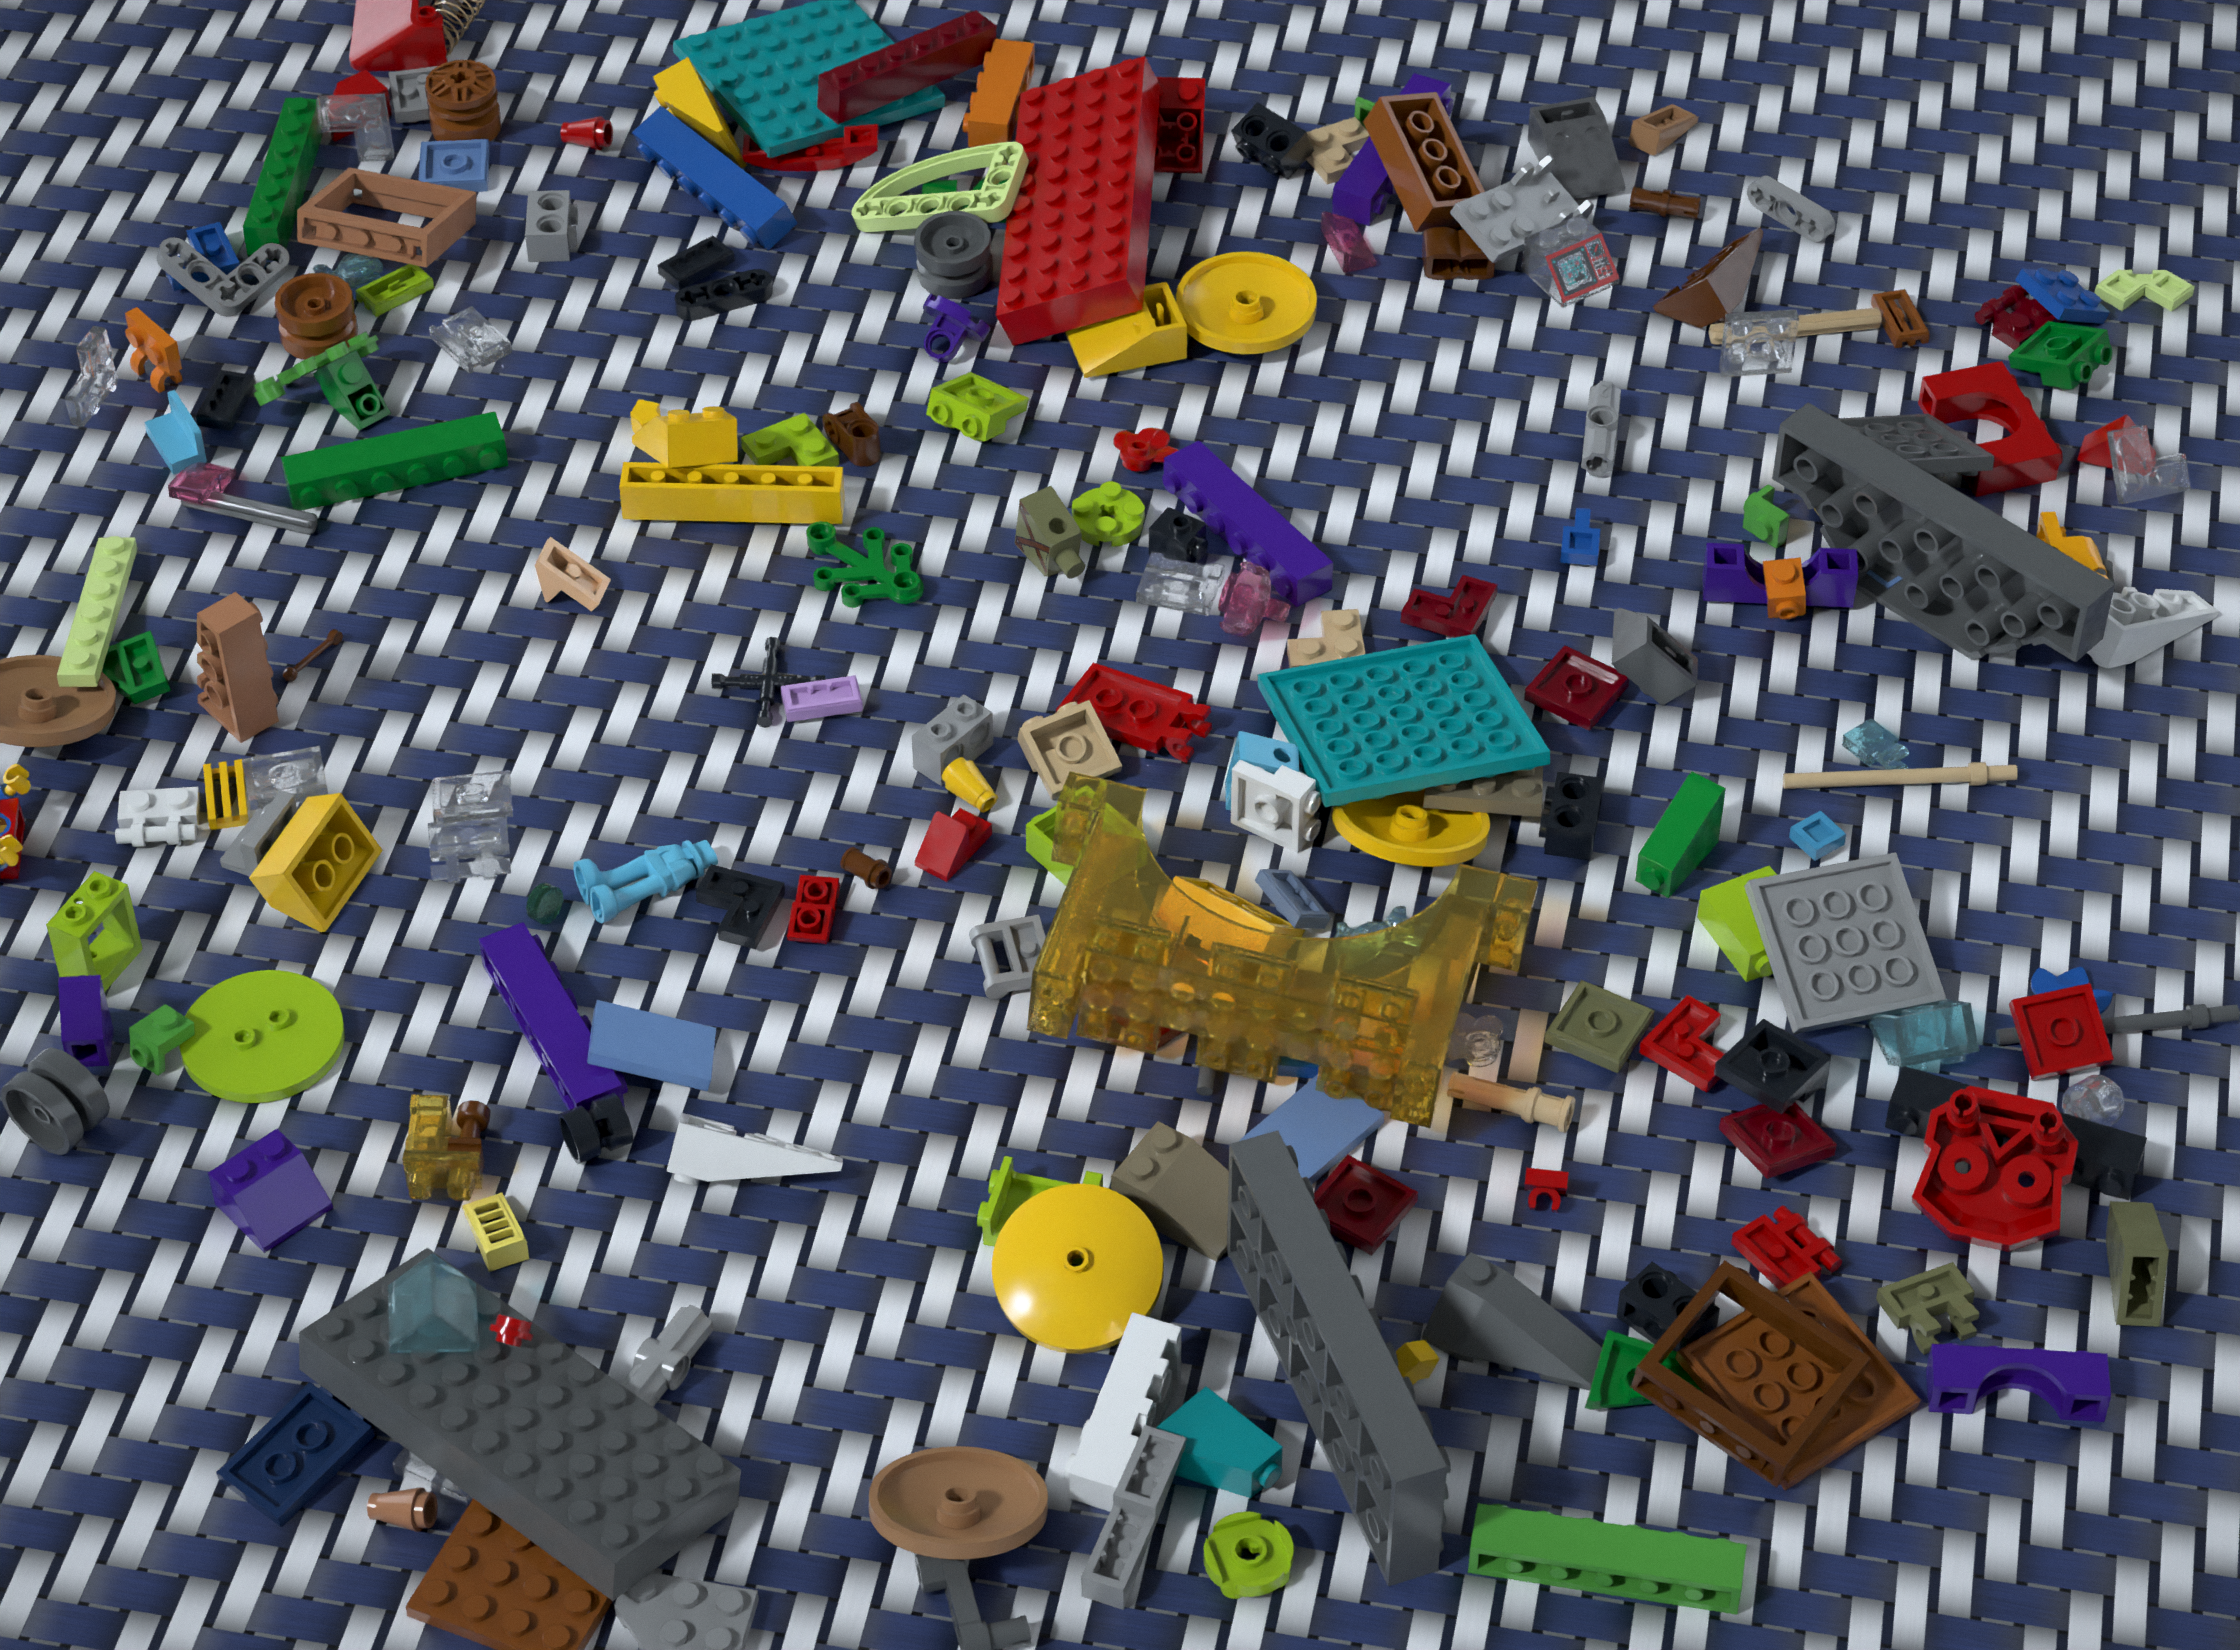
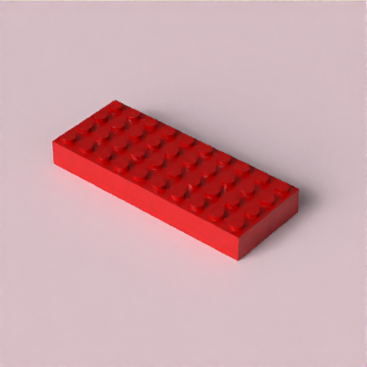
M1145 56L1127 59L1116 65L1102 69L1097 68L1083 75L1064 78L1056 83L1043 87H1034L1021 93L1015 142L1022 144L1029 161L1014 205L1007 216L996 317L1013 346L1143 310L1161 87Z

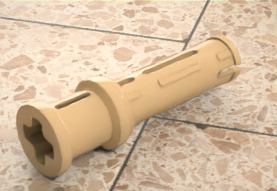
M1457 1071L1452 1073L1448 1087L1451 1088L1447 1091L1448 1097L1463 1099L1519 1114L1521 1119L1529 1124L1538 1121L1557 1126L1559 1132L1566 1133L1572 1121L1575 1097L1569 1095L1565 1099L1542 1093L1541 1088L1538 1087L1529 1088L1526 1091L1472 1077Z

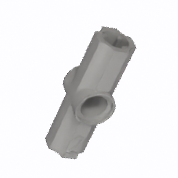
M1600 381L1597 385L1590 387L1581 468L1585 469L1590 476L1602 477L1606 472L1613 469L1621 389L1615 387L1613 382Z
M693 1305L681 1307L656 1339L649 1337L641 1344L633 1361V1369L621 1382V1385L653 1407L667 1389L675 1390L682 1384L689 1371L691 1358L712 1333L713 1322L704 1314L703 1310Z

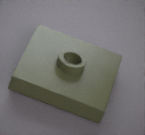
M1581 980L1545 1032L1544 1042L1615 1073H1619L1652 1023L1655 1010Z

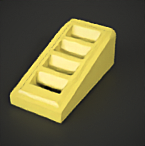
M503 1193L462 1205L467 1222L489 1272L529 1259L527 1241ZM502 1216L501 1219L481 1225L482 1222H486ZM505 1226H506V1228H504V1229H501V1230H498V1231H495V1232L486 1234L487 1232H490V1231H493V1230H496V1229H499V1228H502V1227H505ZM510 1236V1238L491 1244V1242Z

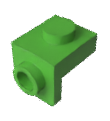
M1768 484L1760 491L1750 494L1743 506L1745 512L1742 528L1777 549L1786 542L1790 515L1773 505L1775 488Z
M163 1005L129 1027L131 1058L140 1067H145L159 1076L166 1071L165 1054L195 1035L194 1022L168 1005Z

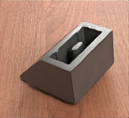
M1618 608L1614 611L1612 665L1620 674L1627 676L1639 686L1645 695L1651 696L1662 706L1697 686L1698 658L1648 616L1623 608Z

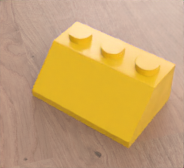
M342 793L311 796L305 799L249 879L270 907L319 932H326L383 850Z
M1182 876L1174 877L1156 917V920L1168 925L1167 933L1185 941H1188L1189 937L1201 942L1199 949L1206 953L1219 956L1224 954L1230 958L1274 967L1302 938L1305 931L1303 928H1294L1289 921L1206 879Z

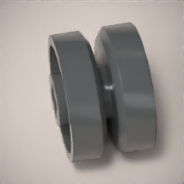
M946 211L927 218L916 229L914 245L917 256V276L921 286L930 294L939 295L947 299L965 298L985 289L992 280L991 233L987 224L981 218L965 211Z
M51 1047L43 1050L29 1062L27 1072H20L2 1087L0 1094L4 1108L22 1133L39 1147L57 1155L68 1153L82 1140L84 1131L94 1129L108 1116L110 1110L107 1095L91 1072L73 1056L60 1049Z

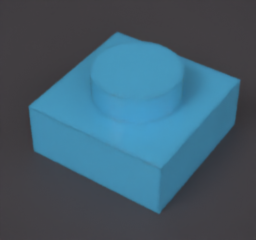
M1820 810L1791 826L1789 838L1816 861L1845 845L1846 833Z

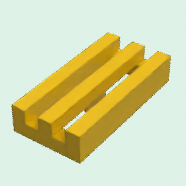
M242 759L234 760V766H227L226 761L219 762V768L213 769L211 763L203 764L210 830L245 826L249 821ZM236 776L239 815L232 816L228 777ZM214 779H220L223 818H217Z

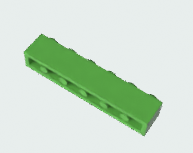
M1477 1503L1468 1573L1737 1615L1742 1591L1747 1544L1735 1543L1723 1538L1709 1539L1689 1536L1677 1531L1663 1532L1644 1529L1637 1525L1624 1526L1599 1522L1592 1518L1579 1519L1559 1516L1547 1511L1533 1512L1509 1508L1502 1504L1488 1505Z

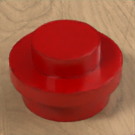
M498 1314L496 1323L490 1324L489 1330L497 1332L495 1341L521 1347L523 1339L532 1341L533 1334L529 1333L532 1323Z

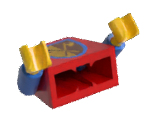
M13 764L5 771L3 781L6 784L0 786V878L19 879L25 821L17 793L24 795L29 792L31 787L30 781L27 780L29 772L19 764Z

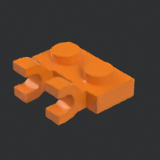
M136 307L126 312L125 317L128 328L125 330L130 344L137 348L130 358L131 369L139 376L144 374V364L149 359L156 366L150 375L151 387L158 393L165 391L164 381L167 377H170L176 384L182 382V375L179 371L182 369L177 341L139 308Z

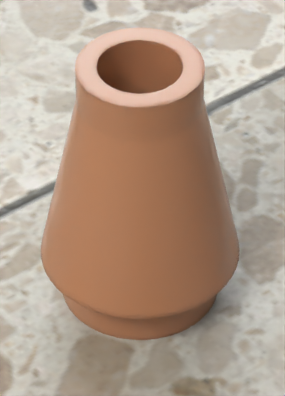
M423 1487L387 1493H372L367 1504L369 1519L380 1520L415 1532H420L423 1528H431L435 1523L438 1509L436 1495L432 1492H427Z

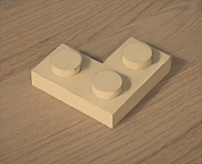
M1356 117L1309 131L1307 134L1314 152L1308 157L1307 161L1326 184L1337 182L1353 160L1348 153L1360 150L1369 138V133Z
M1358 609L1321 611L1320 622L1323 637L1287 639L1290 668L1365 654Z

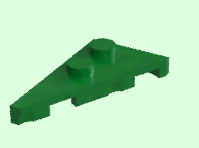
M1608 1330L1602 1345L1585 1408L1594 1410L1654 1404L1631 1388L1638 1364L1648 1354L1654 1344ZM1672 1351L1662 1365L1703 1392L1676 1360L1677 1352Z

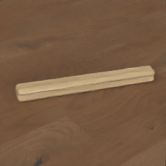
M1878 308L1717 323L1710 325L1709 337L1711 344L1716 345L1876 329L1880 327L1882 318Z

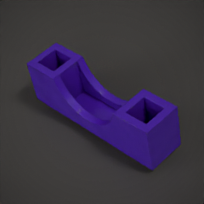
M1706 543L1702 574L1703 601L1767 604L1763 564L1757 562L1749 555L1745 545ZM1818 548L1811 558L1801 563L1806 592V605L1853 607L1858 580L1857 549Z
M1955 1343L1931 1344L1926 1367L1928 1412L1973 1414L1977 1404L1988 1394L2002 1389H2021L2032 1392L2046 1400L2054 1408L2060 1420L2105 1422L2111 1399L2108 1355L2106 1353H2091L2082 1350L2076 1352L2053 1351L2043 1348L2018 1349L2003 1348L2001 1346H1966Z

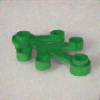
M820 521L811 524L807 528V545L813 553L817 555L831 554L852 566L833 569L830 567L817 568L813 573L816 589L830 591L836 586L837 582L876 580L881 583L862 586L857 583L844 585L841 589L842 603L850 608L859 607L863 604L864 599L889 597L894 602L909 604L922 597L924 593L923 582L910 568L913 562V551L910 545L898 543L891 547V563L896 566V572L892 573L884 568L882 549L885 546V533L882 529L870 527L863 532V546L868 550V558L837 541L836 529L832 524Z

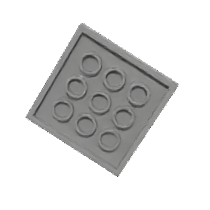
M1896 852L1749 880L1744 886L1793 1035L1939 1006L1947 1000Z

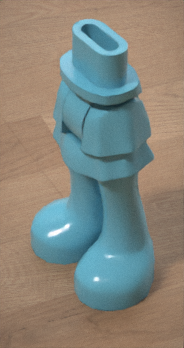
M686 840L682 842V847L673 844L659 846L655 850H645L643 855L612 870L599 871L596 864L590 859H581L574 862L573 870L577 886L587 906L591 905L594 918L602 924L613 920L618 913L650 895L658 893L664 898L670 891L675 892L691 880L703 876L704 869L709 868L710 864L717 865L718 859L707 840L695 844ZM645 878V879H643V880H641V881H639V882H636V883H634V884H632V885L626 886V885H628V884H630V883H632V882H634V881H636V880Z

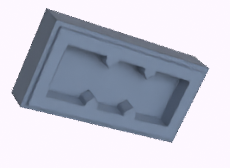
M1259 870L1255 882L1276 905V910L1284 915L1294 928H1326L1330 920L1328 913L1291 870Z

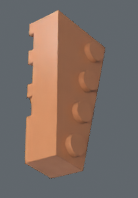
M234 592L197 613V643L203 650L197 654V663L204 671L197 676V685L201 689L204 688V692L197 695L198 704L242 743L279 722L276 708L279 701L271 682L273 671L267 661L266 650H268V644L262 634L260 625L263 622L262 614L253 602L248 603L237 592Z

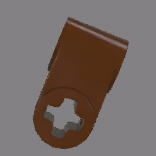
M851 403L848 409L836 414L826 413L823 415V426L828 438L839 447L851 463L860 467L874 465L880 460L879 426L865 412L860 403Z

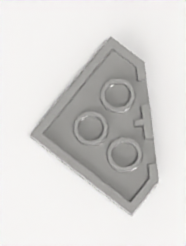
M651 1572L616 1599L614 1606L616 1617L624 1628H628L637 1641L640 1650H744L759 1598L758 1590Z

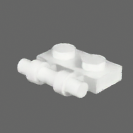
M199 787L120 791L117 818L119 828L115 830L116 843H132V847H145L146 842L167 841L168 845H179L182 840H196V826L199 825L201 799Z

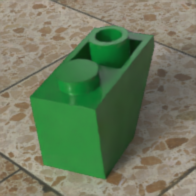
M356 350L313 373L330 405L358 430L391 414Z

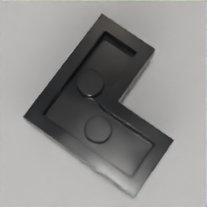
M710 864L696 890L697 903L728 910L718 928L719 940L756 949L785 895L784 882Z

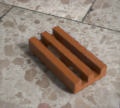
M1905 289L1872 294L1871 305L1873 308L1880 310L1881 324L1895 348H1901L1903 342H1906L1908 346H1913L1918 339L1921 344L1929 342L1930 333ZM1895 299L1898 300L1900 306L1902 307L1906 317L1908 318L1914 330H1910L1908 324L1904 319L1905 315L1903 314L1902 310L1898 308V306L1896 305L1894 301Z

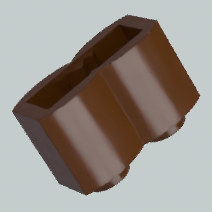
M1433 227L1423 231L1422 257L1425 277L1434 280H1450L1457 277L1467 280H1485L1494 277L1495 263L1490 261L1464 229L1457 231L1449 227Z

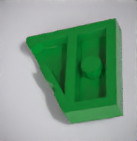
M151 630L109 646L102 673L111 680L118 693L132 703L138 704L171 691Z

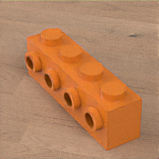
M995 39L991 52L986 51L984 72L980 71L978 73L977 92H972L970 113L966 112L963 118V133H968V147L1012 141L1018 122L1021 93L1029 89L1035 71L1034 43Z

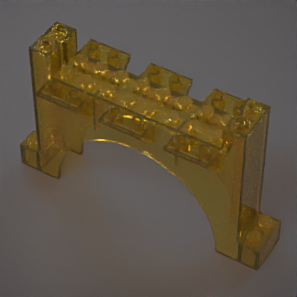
M1069 771L1057 801L1051 861L1072 865L1074 868L1033 969L1027 1030L1067 1040L1079 1009L1076 1036L1154 1055L1158 1048L1162 1027L1199 1035L1195 1065L1275 1084L1282 1056L1318 1064L1319 1069L1315 1091L1325 1092L1327 1096L1334 1099L1350 1097L1364 1100L1372 1108L1391 1112L1390 1119L1431 1128L1478 963L1518 972L1527 942L1539 882L1460 863L1454 878L1446 890L1432 904L1408 920L1371 933L1336 938H1307L1266 932L1235 922L1206 908L1187 895L1164 873L1155 860L1144 834L1142 811L1147 789Z

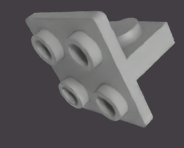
M280 790L273 801L265 805L263 810L258 809L220 858L221 867L250 876L297 812L294 794Z

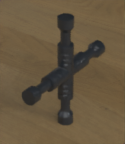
M769 637L765 641L767 657L763 660L762 674H740V677H731L721 673H712L711 679L712 689H722L725 686H740V689H760L759 704L761 705V711L757 715V724L764 728L772 725L773 715L770 710L771 706L774 705L775 690H779L781 686L826 680L825 675H815L812 678H798L797 675L777 674L778 660L776 659V653L780 650V640L776 637Z

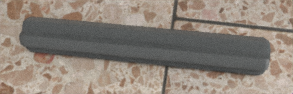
M190 485L185 486L180 494L181 504L192 509L307 535L314 534L318 527L317 515L310 512Z

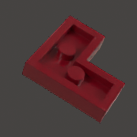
M1462 575L1450 598L1414 588L1401 611L1400 623L1453 638L1476 634L1497 596L1498 584Z

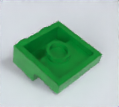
M2047 321L2015 349L2008 358L2010 367L2013 369L2026 370L2029 373L2039 372L2043 385L2058 387L2061 390H2073L2080 382H2089L2093 371L2100 365H2108L2112 359L2113 350L2106 329Z

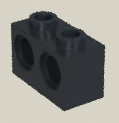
M1258 102L1231 130L1236 142L1235 148L1241 156L1248 160L1251 158L1260 162L1261 166L1272 175L1277 173L1287 180L1314 152L1306 131Z
M1557 771L1555 787L1547 786L1544 809L1550 810L1549 815L1542 814L1540 821L1539 837L1546 838L1544 854L1591 861L1601 808L1604 778Z
M1652 1261L1620 1291L1617 1318L1653 1344H1656L1695 1297L1697 1292L1681 1282L1673 1272L1664 1270ZM1712 1302L1673 1351L1678 1352L1680 1349L1717 1328L1720 1308Z

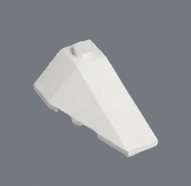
M2124 587L2122 593L2113 592L2103 639L2087 653L2092 657L2094 663L2104 668L2131 664L2215 619L2219 611L2193 591L2155 589L2153 595H2147L2138 592L2135 587Z
M681 1113L667 1167V1172L675 1173L674 1180L690 1185H698L699 1179L704 1181H720L841 1171L843 1159L839 1156L792 1143H786L785 1148L777 1146L778 1141L770 1138V1136L759 1133H745L744 1137L736 1135L737 1131L734 1130L732 1125Z

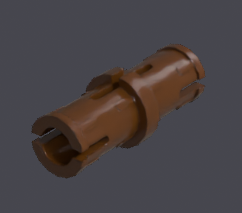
M1633 187L1629 209L1659 213V216L1667 217L1668 214L1697 220L1701 198L1673 194L1671 190L1667 189L1661 192Z

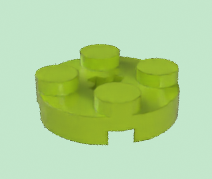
M1108 481L1102 483L1100 488L1091 489L1073 500L1072 517L1081 530V539L1096 546H1099V541L1111 542V547H1116L1132 542L1141 534L1145 520V506L1134 493L1122 489L1121 485L1117 482ZM1103 515H1113L1115 516V518Z
M1245 1511L1230 1514L1220 1519L1213 1526V1532L1208 1539L1206 1538L1204 1544V1566L1210 1579L1221 1588L1223 1595L1231 1599H1239L1243 1596L1256 1597L1268 1594L1289 1582L1290 1571L1293 1565L1294 1546L1289 1532L1281 1523L1275 1520L1273 1524L1270 1521L1261 1519L1260 1513ZM1244 1548H1249L1251 1553H1260L1254 1560L1240 1558L1241 1550Z

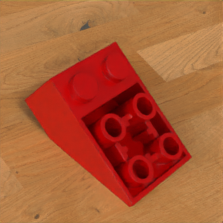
M1156 77L1161 87L1154 172L1202 174L1205 78Z

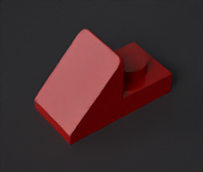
M959 808L952 817L937 811L932 818L915 858V866L947 882L992 835V824L962 808Z

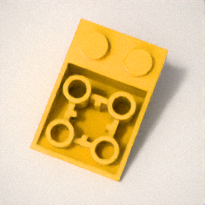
M1167 282L1145 286L1143 310L1065 331L1084 378L1187 359V325Z

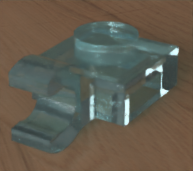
M1872 718L1843 735L1842 746L1866 765L1870 766L1875 762H1879L1886 770L1908 769V766L1901 760L1909 756V750L1904 745L1898 743L1896 736Z

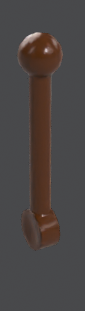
M332 629L327 639L294 667L285 668L283 678L289 682L296 680L298 672L332 644L338 645L343 638L342 632Z

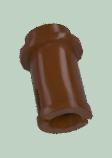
M855 847L846 850L841 858V868L864 880L865 885L870 889H882L891 879L892 871L885 860H875Z

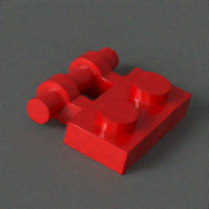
M1785 1205L1780 1206L1773 1214V1218L1778 1224H1775L1768 1216L1763 1214L1732 1235L1731 1244L1778 1290L1809 1271L1817 1279H1820L1822 1270L1819 1266L1820 1264L1824 1265L1830 1272H1835L1843 1262L1833 1252L1834 1246L1826 1238H1818L1808 1228V1221L1799 1213L1793 1214ZM1793 1240H1797L1804 1248L1801 1249Z

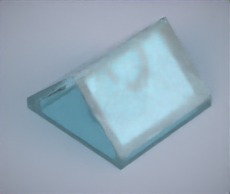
M432 1253L388 1285L389 1353L479 1351L475 1282Z

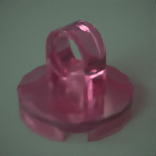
M1253 562L1240 563L1239 565L1242 569L1238 574L1230 573L1221 592L1218 611L1224 612L1225 621L1219 622L1220 627L1225 633L1246 637L1257 628L1263 616L1285 623L1291 604L1270 597L1271 579L1268 570L1264 566Z

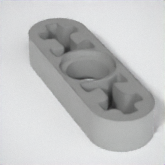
M1762 176L1747 188L1748 199L1756 209L1813 242L1822 241L1835 230V221L1828 210L1772 177ZM1786 202L1793 207L1796 216L1789 211Z

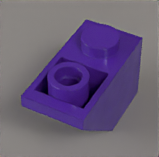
M101 976L59 977L61 1041L64 1052L76 1058L85 1067L110 1066L114 1028Z

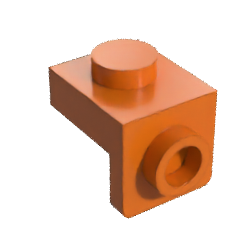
M1801 557L1763 561L1768 618L1792 619L1796 616L1805 615L1806 592Z

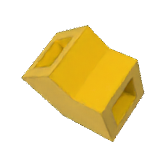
M638 399L630 413L634 433L639 431L654 417L661 416L660 403Z
M1425 1340L1404 1343L1395 1351L1398 1359V1370L1402 1377L1407 1376L1410 1379L1412 1385L1420 1379L1429 1378L1440 1360L1439 1356Z

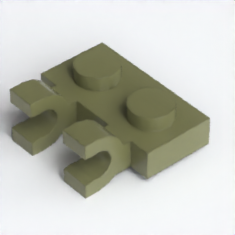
M1953 1262L1880 1287L1877 1290L1876 1300L1897 1329L1906 1326L1911 1327L1915 1343L1923 1355L1930 1353L1931 1344H1939L1933 1335L1941 1333V1325L1934 1316L1947 1312L1950 1316L1952 1328L1960 1341L1976 1336L1977 1330L1971 1323V1321L1979 1319V1312L1971 1304L1974 1300L1975 1291Z

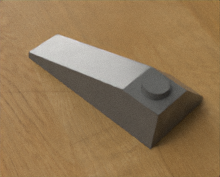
M1472 1252L1468 1254L1447 1280L1422 1334V1340L1458 1360L1473 1363L1474 1358L1497 1363L1499 1364L1498 1369L1513 1372V1368L1538 1373L1542 1380L1590 1391L1602 1346L1509 1272Z

